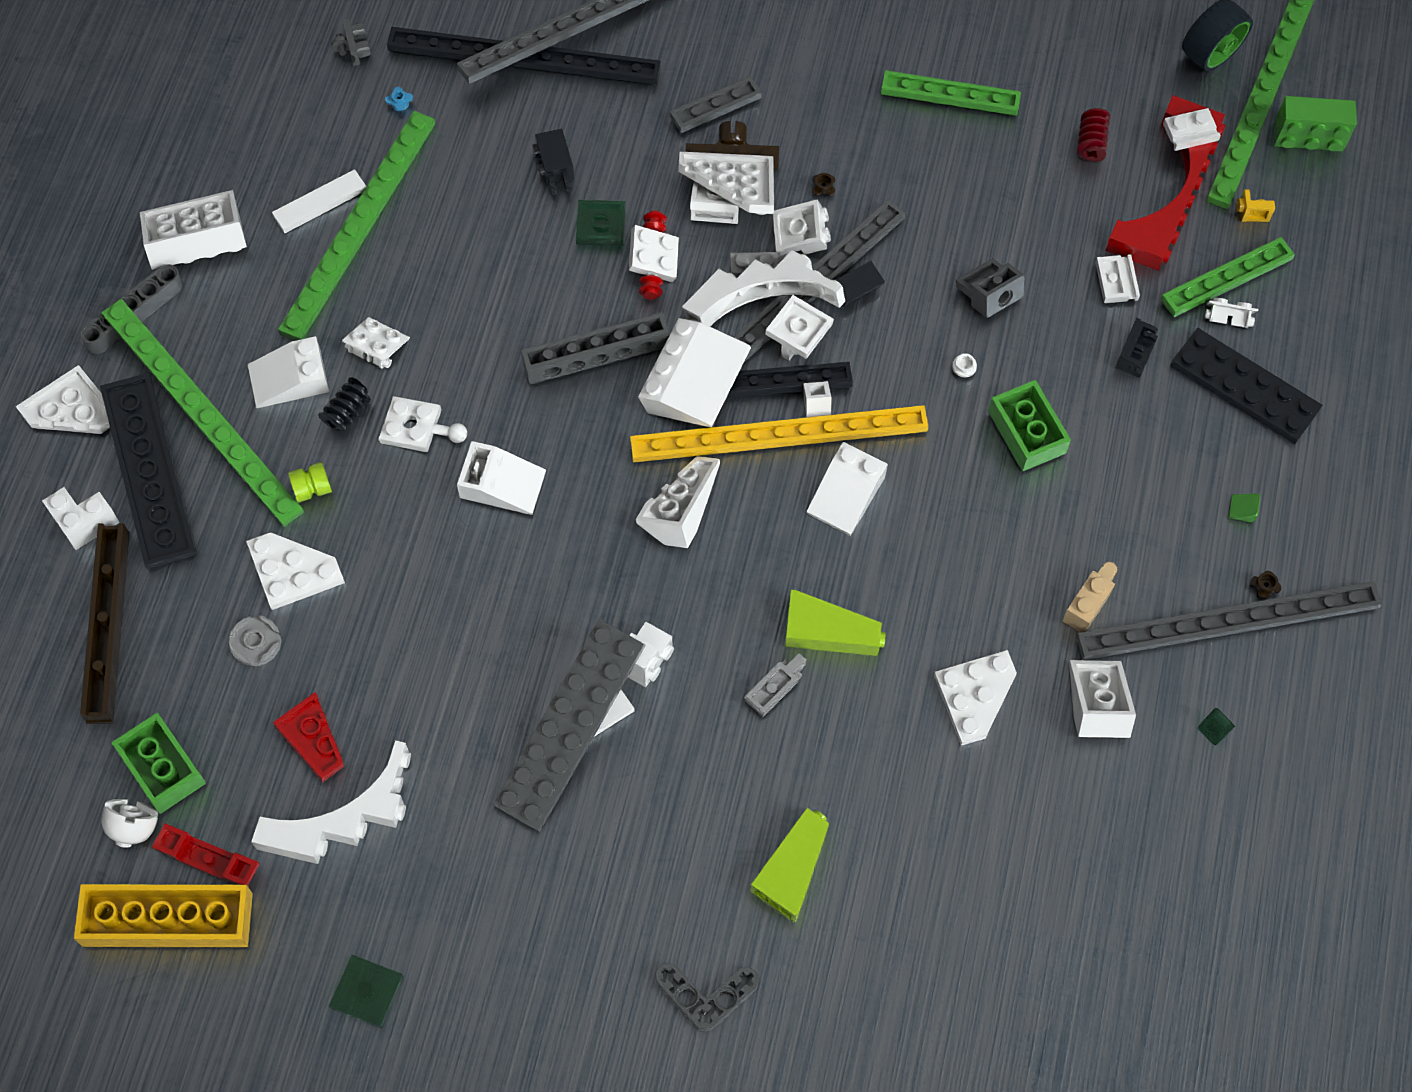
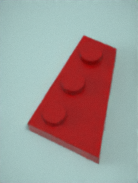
M316 692L273 722L275 729L322 783L344 767Z

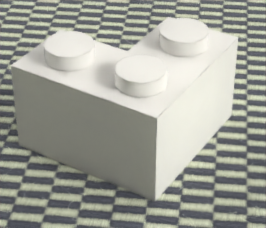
M65 487L42 500L75 550L97 537L98 523H103L104 526H116L120 523L100 492L79 505H76Z
M647 622L644 623L637 635L630 634L631 637L644 643L646 646L628 678L644 687L648 685L650 680L652 682L656 680L661 670L659 666L663 660L667 661L674 651L672 636Z

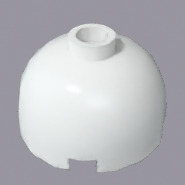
M128 799L108 800L105 802L101 817L104 833L120 847H131L132 844L141 843L147 840L155 829L158 820V811L155 808L138 801L136 806L127 805Z

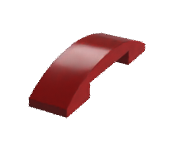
M166 823L152 845V848L180 863L234 885L248 886L260 864L258 861L236 852L233 854L192 837L188 832Z

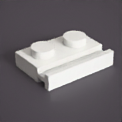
M1209 108L1168 117L1163 122L1168 137L1174 144L1175 151L1219 141L1221 136L1216 130L1217 126Z
M1132 256L1097 257L1095 263L1104 303L1125 302L1128 299L1137 301L1140 293Z

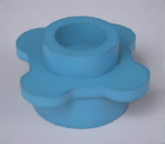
M395 87L393 93L385 98V102L388 105L391 104V107L396 111L407 109L409 102L413 100L412 94L404 92L401 87Z

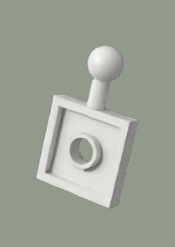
M393 396L379 441L381 444L428 452L434 434L448 436L452 442L461 443L467 437V429L460 423H455L450 427L437 424L442 410L438 404ZM409 420L417 422L412 428L404 427V424Z

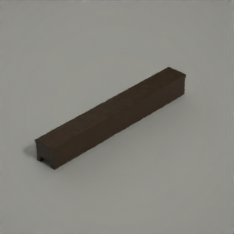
M98 523L80 709V715L84 718L86 724L113 723L130 535L124 523H118V526H104L103 523Z

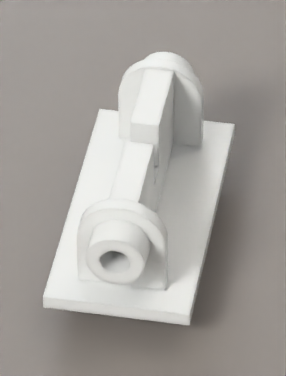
M1213 298V301L1210 300L1206 303V306L1211 307V309H1206L1204 318L1209 319V322L1226 324L1228 316H1232V326L1248 329V327L1254 326L1255 318L1251 317V314L1258 312V309L1252 308V304L1238 302L1237 305L1228 304L1226 299Z

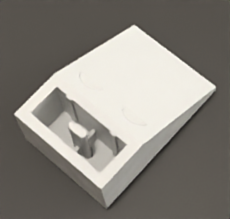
M471 441L457 483L459 497L532 515L546 469L498 447Z

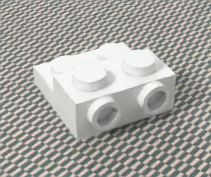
M818 200L774 210L773 221L776 252L788 254L791 250L795 252L802 250L805 255L827 249L826 242L831 241L828 228H825V222L829 221L827 209L823 208Z

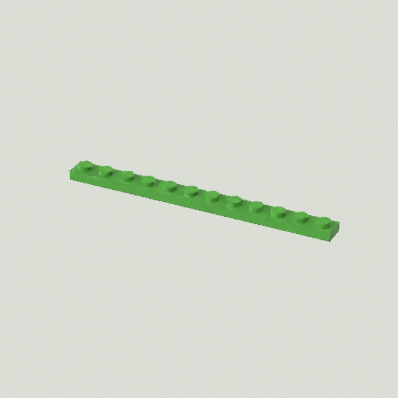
M1314 0L1289 1L1206 202L1227 210L1229 209Z
M413 111L278 329L280 335L294 341L304 339L435 126L434 118Z
M122 299L101 312L104 319L283 527L304 513L303 508Z

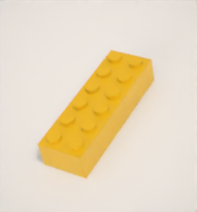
M80 884L74 940L82 947H248L253 893L247 885Z

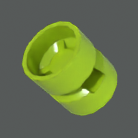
M322 461L308 466V471L299 468L288 472L298 503L312 499L313 493L322 496L332 492Z

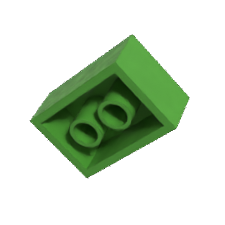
M1285 96L1273 123L1274 146L1306 148L1308 150H1330L1333 152L1344 151L1357 125L1356 101Z
M1036 380L992 397L988 413L1022 472L1067 453L1071 439Z
M158 712L111 742L160 814L206 784Z

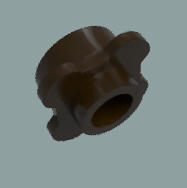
M820 173L813 176V194H827L828 196L835 194V188L833 187V183H835L834 176L828 173Z
M1265 571L1259 577L1254 576L1251 579V585L1256 587L1259 592L1258 596L1262 599L1268 598L1272 593H1279L1281 591V584H1279L1277 576L1271 571Z

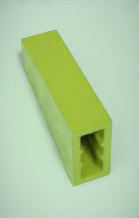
M791 590L785 647L878 656L879 648H884L886 632H881L882 623L803 592Z
M806 808L755 878L750 889L751 893L794 923L799 917L829 827L827 818L817 810L811 811Z

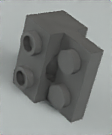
M992 258L957 278L956 287L971 298V306L988 318L1024 297V274L1011 264L1007 263L1003 266Z

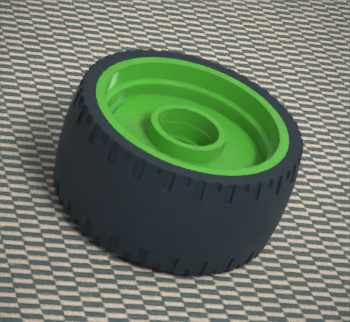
M1219 0L1206 9L1193 23L1183 39L1182 50L1199 67L1205 71H1212L1226 62L1240 48L1251 31L1253 20L1244 9L1232 0Z

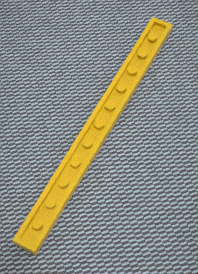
M925 405L635 435L630 436L634 463L928 432V421Z

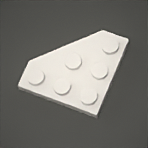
M79 365L16 406L31 428L102 434L110 428L102 393Z
M271 532L246 541L271 610L345 583L336 558Z
M1008 650L934 673L935 681L961 746L985 739L1017 674Z

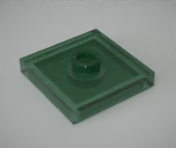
M578 200L576 244L623 246L626 201Z
M351 955L329 1007L381 1028L403 979V974Z

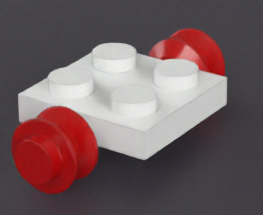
M656 210L644 215L643 220L645 224L643 227L635 225L631 229L629 271L646 275L639 280L641 285L639 294L648 300H654L662 295L663 290L660 287L663 285V280L673 282L677 277L679 237L664 233L666 231L665 223L667 222V217Z

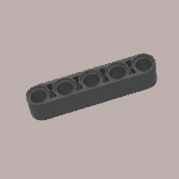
M166 264L159 267L120 299L130 309L135 308L132 310L133 313L143 322L180 293L183 288V282L177 268ZM102 313L84 326L80 332V337L86 349L93 355L104 353L122 339L104 319Z

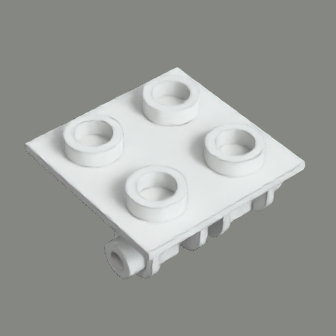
M368 317L342 339V342L346 343L345 348L348 349L349 353H353L362 359L366 358L368 362L373 361V364L380 368H389L392 362L389 357L405 344L410 337Z

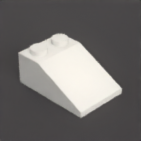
M316 336L292 341L248 364L256 408L329 392L321 350Z
M843 442L833 458L806 514L851 536L886 476L888 464Z
M1070 660L1073 715L1078 737L1130 738L1136 713L1122 662Z

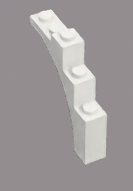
M791 250L774 269L769 264H763L756 259L738 278L732 273H726L718 269L682 306V310L686 320L700 322L710 327L733 309L761 298L778 295H807L821 298L840 308L845 302L843 287L839 282L830 280L820 272L813 270L811 260L806 255H800Z
M395 740L388 765L380 777L364 793L347 805L333 812L309 819L277 820L260 816L251 841L257 850L318 864L320 857L325 856L328 848V841L326 839L357 846L359 839L364 838L367 830V823L365 821L396 828L398 820H403L406 805H404L401 795L396 794L400 793L402 789L403 777L401 775L403 768H408L411 759V753H409L406 743Z

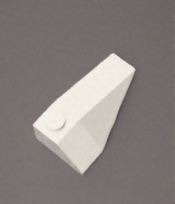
M695 457L678 473L679 478L671 485L666 484L661 488L662 493L657 498H650L645 503L636 518V523L664 545L688 548L698 530L720 465V459Z

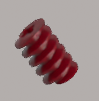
M1089 109L1081 115L1077 153L1086 161L1099 162L1106 157L1105 151L1107 150L1106 143L1108 141L1110 114L1104 109Z

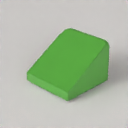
M1232 494L1228 518L1254 523L1258 516L1261 494Z

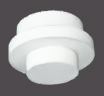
M961 354L954 359L952 369L960 377H970L976 372L977 363L970 354Z

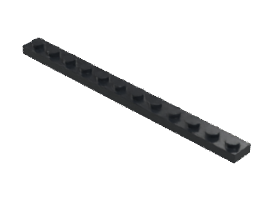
M391 27L387 48L388 51L464 60L503 41ZM548 47L509 66L657 85L661 61Z

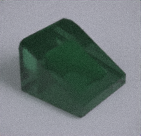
M1215 708L1200 723L1198 729L1216 746L1231 733L1235 726L1218 708Z

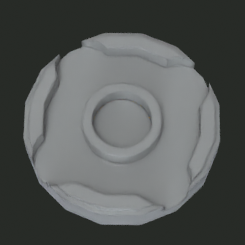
M264 616L243 618L230 631V652L238 662L246 666L257 667L267 664L275 658L280 650L282 640L279 629L272 620Z

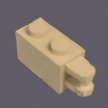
M1105 562L1098 573L1092 571L1067 609L1062 622L1080 633L1088 630L1115 586V583L1112 581L1118 571V567L1114 563Z

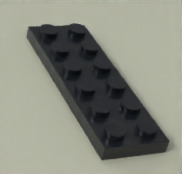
M1198 327L1170 364L1171 367L1294 444L1298 442L1323 406Z

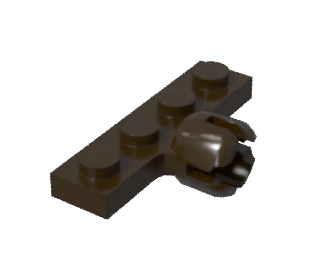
M731 121L722 122L719 126V141L716 144L686 143V152L773 156V171H778L779 146L747 144V127L743 122L735 121V133H731Z

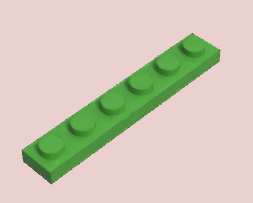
M887 70L884 73L881 90L882 95L1015 116L1018 114L1021 97L1020 91Z
M1280 237L1162 294L1161 301L1171 315L1176 317L1293 260L1295 254L1283 238Z

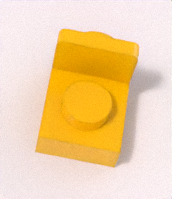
M1244 189L1241 198L1237 199L1236 206L1237 212L1241 214V222H1270L1275 211V202L1263 199L1251 200L1250 190Z

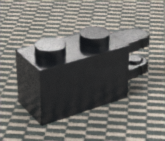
M562 128L535 134L536 144H533L532 148L534 157L540 159V163L537 164L540 177H545L546 184L550 186L552 195L558 193L557 183L563 182L567 192L572 191L570 180H574V169Z

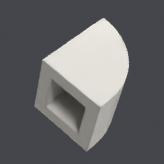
M828 381L803 383L806 418L831 415V393Z

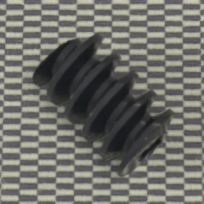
M349 377L348 383H344L341 387L342 390L337 391L335 394L336 398H331L329 401L330 405H326L323 408V412L318 414L319 418L327 426L335 430L339 429L345 432L347 428L343 422L352 424L353 421L349 415L357 417L359 413L355 408L357 407L361 410L365 408L361 401L363 400L368 403L371 401L367 395V388L358 379Z

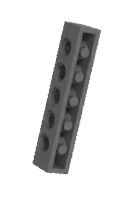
M663 312L522 349V362L530 385L663 349L670 336V332Z

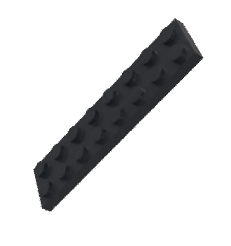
M146 373L101 385L100 389L145 567L149 569L196 556V548L150 374Z

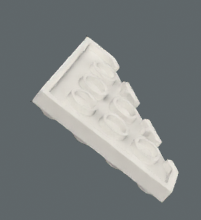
M679 152V172L749 213H756L758 215L773 214V156Z

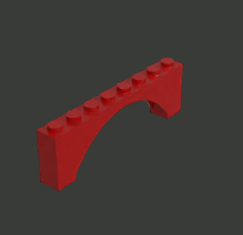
M1173 95L1164 114L1161 126L1164 127L1163 122L1165 118L1207 109V107ZM1209 108L1217 126L1216 130L1222 136L1226 127L1225 124H1222L1225 114ZM1215 141L1181 149L1180 152L1185 166V182L1181 192L1167 206L1155 213L1135 220H1117L1105 251L1121 255V257L1131 255L1132 261L1159 271L1162 262L1167 264L1172 250L1168 248L1170 244L1175 246L1180 234L1176 229L1178 226L1183 227L1188 215L1184 213L1185 208L1191 209L1196 197L1192 195L1193 190H1199L1203 180L1200 174L1201 172L1206 173L1211 162L1207 157L1209 154L1214 155L1219 142Z

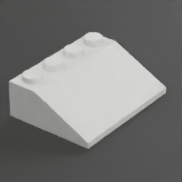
M233 190L140 212L143 244L152 270L166 264H187L195 259L212 258L220 253L228 251L237 252L247 247Z
M678 318L638 397L648 414L712 427L751 347L703 323Z

